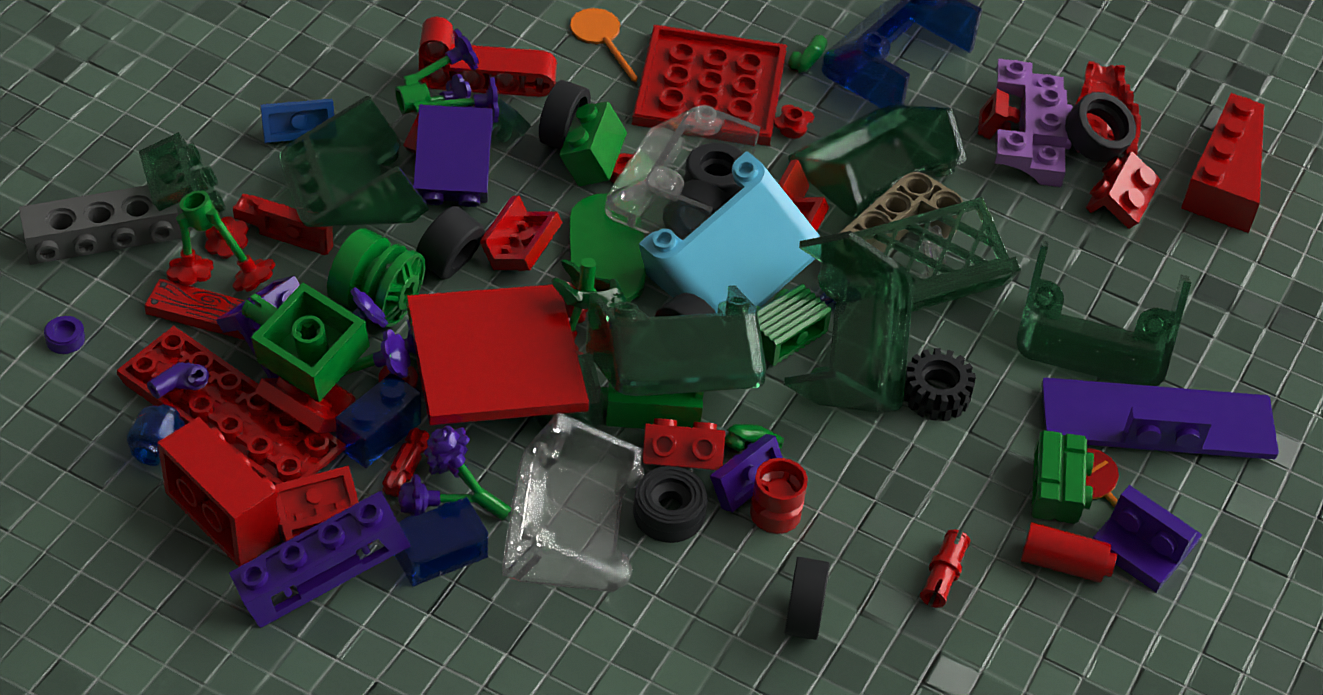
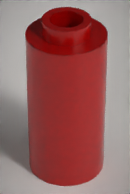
M1031 522L1021 561L1101 583L1103 576H1112L1117 554L1110 552L1111 543Z

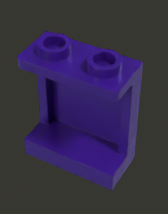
M419 104L414 174V194L416 199H421L422 203L429 205L443 204V201H458L459 205L465 207H477L480 203L488 202L493 109Z

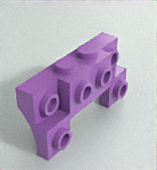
M998 59L996 66V90L999 89L1020 97L1022 101L1019 109V131L997 130L995 143H997L995 163L1020 169L1032 176L1040 185L1061 187L1065 176V149H1070L1072 145L1066 133L1065 122L1066 116L1073 107L1067 104V90H1064V77L1032 73V63Z

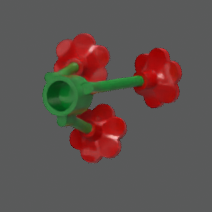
M193 191L181 199L179 206L183 213L179 214L176 220L181 230L183 250L180 252L181 258H176L169 262V269L166 271L167 279L178 281L179 284L184 286H190L197 281L204 282L211 278V271L214 268L213 261L202 258L192 249L189 227L197 231H206L208 240L205 243V248L209 254H218L223 259L230 258L235 254L238 259L237 265L241 269L235 275L236 280L232 285L235 291H252L260 283L266 282L272 277V269L276 265L273 259H257L253 261L250 255H245L242 251L248 244L246 234L249 230L248 225L244 221H235L231 216L220 219L208 193L205 191Z

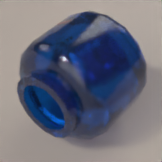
M168 405L144 407L138 413L127 433V443L132 456L143 464L149 466L159 465L161 461L158 441L185 425L180 417V413Z

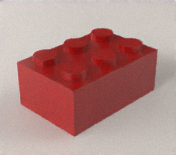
M197 417L158 441L165 493L238 567L255 559L280 542L279 522H281V519L277 512L276 498H278V492L269 478H261L252 469L249 460L243 453H235L227 445L224 436L216 427L210 428L200 417Z

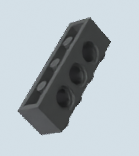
M170 181L19 207L30 265L181 238L180 227L176 220L178 211Z

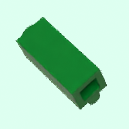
M610 371L608 387H601L599 410H607L606 426L645 429V424H653L654 419H671L677 421V426L693 428V422H701L704 378Z

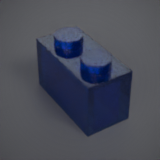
M390 373L335 417L337 439L346 444V449L343 452L364 468H368L403 439L412 428H416L421 424V392L396 374Z
M467 497L455 502L443 503L434 510L418 516L406 517L399 522L411 546L395 556L412 587L488 558V531Z

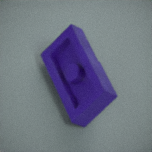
M770 434L763 435L756 442L748 444L747 449L739 455L735 454L731 460L710 475L722 509L733 512L753 496L755 476L760 465L769 459L783 458L776 436Z

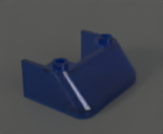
M887 0L824 54L822 72L832 81L899 118L903 113L910 73L885 60L890 53V44L916 23L970 53L974 50L983 9L967 0Z

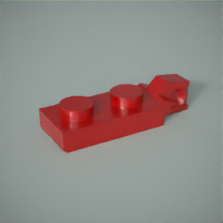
M242 194L233 207L234 219L257 226L261 235L322 255H328L333 248L332 220L248 194Z

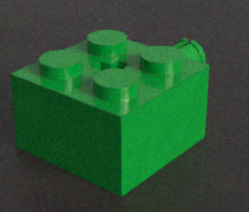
M304 282L298 286L279 308L262 299L258 294L250 296L255 305L246 300L242 308V315L253 320L261 326L251 337L257 362L318 402L324 398L370 347L366 323L363 319Z

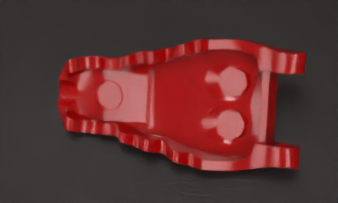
M1088 61L1085 71V82L1076 104L1085 95L1092 92H1105L1123 102L1134 117L1136 137L1131 145L1121 154L1125 156L1132 151L1137 155L1141 131V116H1139V105L1134 103V92L1131 91L1130 84H1126L1125 66H1113L1111 64L1108 67H1103L1099 63ZM1090 113L1086 114L1090 126L1098 135L1110 141L1115 140L1111 128L1103 119Z

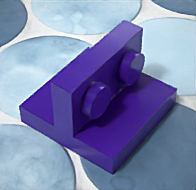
M1129 485L1121 493L1111 517L1092 539L1111 543L1110 552L1117 554L1115 564L1157 593L1195 548L1202 534Z

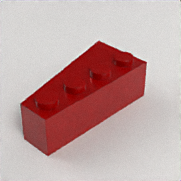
M1233 93L1230 94L1191 177L1181 207L1182 209L1249 233L1260 204L1264 104Z

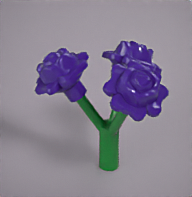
M446 425L442 429H436L431 433L430 439L427 440L429 447L425 449L424 454L428 457L427 463L430 466L428 471L431 475L450 471L455 478L460 477L473 494H440V490H427L424 483H421L419 474H415L412 476L411 482L404 483L400 487L398 497L401 507L400 511L411 514L414 523H419V518L426 511L427 507H439L440 503H476L502 521L505 520L512 507L483 489L466 466L464 455L468 451L466 445L469 443L470 438L465 435L466 430L463 427L454 430Z

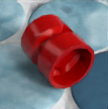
M773 458L763 462L757 469L750 507L752 521L757 527L769 533L780 534L795 529L800 523L808 483L806 471L800 464L791 459Z

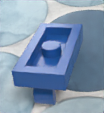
M333 99L260 105L264 143L336 136Z

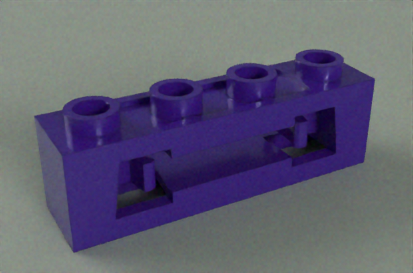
M379 491L229 572L245 607L258 626L262 628L407 549L411 545L382 491ZM379 539L384 547L371 553L369 543ZM361 548L364 554H371L360 559L356 551ZM294 585V587H297L299 593L291 598H288L292 595V591L289 587ZM282 591L288 599L274 606L271 597Z

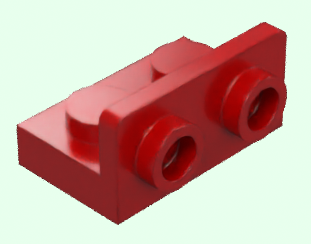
M280 376L279 378H262L255 391L256 394L316 433L338 432L356 399L353 394L335 384L324 398L318 402Z

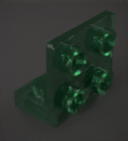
M178 132L139 150L152 202L159 211L179 203L185 195L199 190L208 193L220 219L223 218L222 212L226 210V206L219 192L214 189V186L218 185L217 177L210 165H202L201 155L194 143L187 144Z

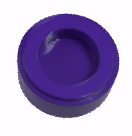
M60 316L54 318L44 328L46 345L55 353L69 354L75 352L85 342L83 324L75 317Z

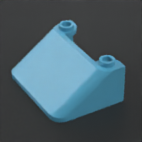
M748 151L742 154L732 166L733 179L742 190L684 240H681L670 229H660L652 232L639 243L646 275L672 298L682 293H690L705 300L722 321L726 333L737 329L744 322L745 316L753 307L763 306L815 260L822 250L820 235L765 166Z

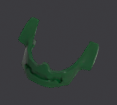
M561 260L563 268L575 283L576 288H578L580 268L571 261ZM556 277L551 280L554 288L559 292L567 305L581 309L598 310L603 313L620 307L627 301L624 293L620 291L622 289L616 278L608 280L595 277L594 288L597 291L574 289L567 282Z

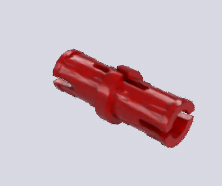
M951 529L945 533L939 554L933 556L930 562L929 570L931 573L920 593L922 601L928 605L933 592H936L937 595L932 605L935 608L943 607L946 604L952 583L960 577L962 572L960 563L970 545V538L964 532L958 544L954 543L959 532L957 529Z

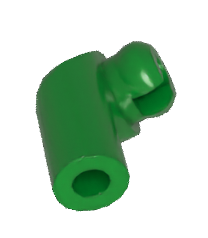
M816 35L812 38L803 54L798 51L792 52L788 63L789 68L798 70V73L808 72L826 50L828 45L827 39L822 35Z
M733 424L727 429L729 433L725 437L724 445L739 452L743 450L746 441L754 443L763 435L770 434L776 436L781 450L784 437L760 425Z

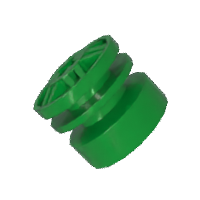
M366 228L358 229L346 239L333 260L327 281L328 297L337 304L354 311L357 305L350 291L356 287L361 292H365L384 312L385 319L388 322L386 327L395 326L408 313L406 306L407 295L419 294L426 269L425 258L414 250H407L401 244H393L391 246L390 241L386 237Z

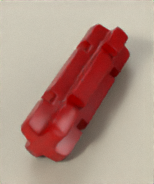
M412 428L405 438L406 443L402 444L390 466L392 471H388L382 481V489L385 494L396 498L399 497L400 487L411 480L422 459L420 454H423L428 447L427 440L430 436L427 431L418 428Z

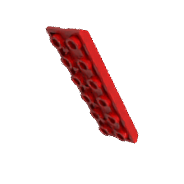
M174 325L117 369V375L128 388L180 425L184 426L200 417L210 428L216 427L224 436L227 445L235 453H243L249 460L252 469L261 478H269L274 485L316 474L346 449V444L329 432L316 433L256 394L255 391L259 385ZM179 362L201 364L207 368L209 372L207 385L196 391L175 388L157 399L152 395L147 386L148 381Z

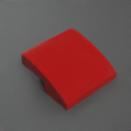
M349 465L274 485L278 492V498H276L277 512L281 519L279 529L284 543L359 503Z

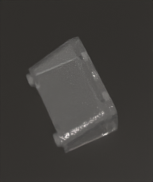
M558 412L529 443L519 462L502 563L503 576L518 582L614 592L619 587L623 588L630 579L632 565L629 564L628 554L616 551L622 499L631 488L635 489L637 487V484L643 477L644 468L641 466L643 449Z

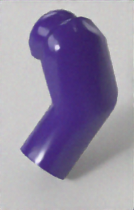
M179 362L148 381L147 386L152 395L157 399L175 388L196 391L207 385L209 372L201 364Z

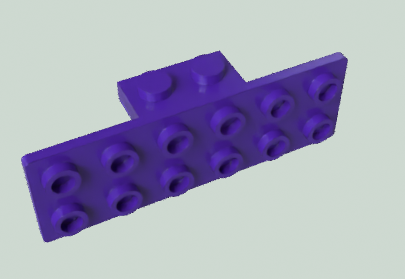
M1043 378L1041 384L1045 430L1060 432L1062 435L1074 434L1085 436L1087 438V445L1273 460L1279 454L1271 400L1268 395L1059 378Z

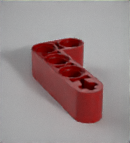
M431 17L424 21L419 45V71L445 57V53L455 47L452 39L453 26L447 19ZM471 45L479 60L477 64L478 69L473 71L467 63L460 60L453 65L449 63L420 80L422 84L425 83L430 89L446 90V84L448 81H451L454 74H461L464 81L469 83L471 92L486 93L489 86V78L494 77L497 94L545 97L549 95L555 85L557 61L553 54L543 50Z

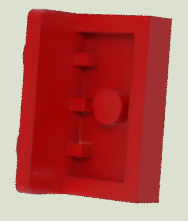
M1131 151L1120 159L1114 157L1103 167L1102 173L1104 175L1091 189L1090 194L1092 197L1086 206L1090 213L1105 206L1128 229L1139 223L1161 181L1154 171Z
M511 196L481 238L480 244L493 270L530 271L563 222L557 211H527L520 196Z
M654 419L653 424H645L642 461L647 465L717 471L723 466L726 430H716L717 424L693 422L692 428L677 426L676 420Z

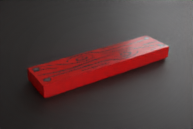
M160 278L144 305L147 315L245 340L238 330L223 333L216 322L217 318L243 302L244 300L192 286H184Z

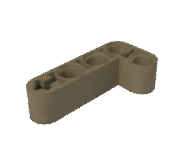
M919 172L908 173L838 234L832 262L834 271L846 278L858 277L916 225L938 238H949L955 235L963 208L961 196L928 175Z

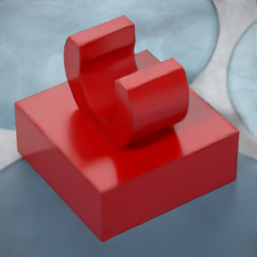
M997 89L981 108L978 124L979 135L990 139L998 129L1011 131V123L1008 121L1016 124L1020 122V111L1015 107L1008 106V93Z

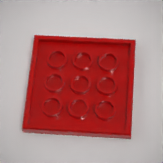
M654 25L633 112L632 125L770 146L787 45Z
M553 284L407 295L406 306L429 425L588 411L589 399L565 302Z

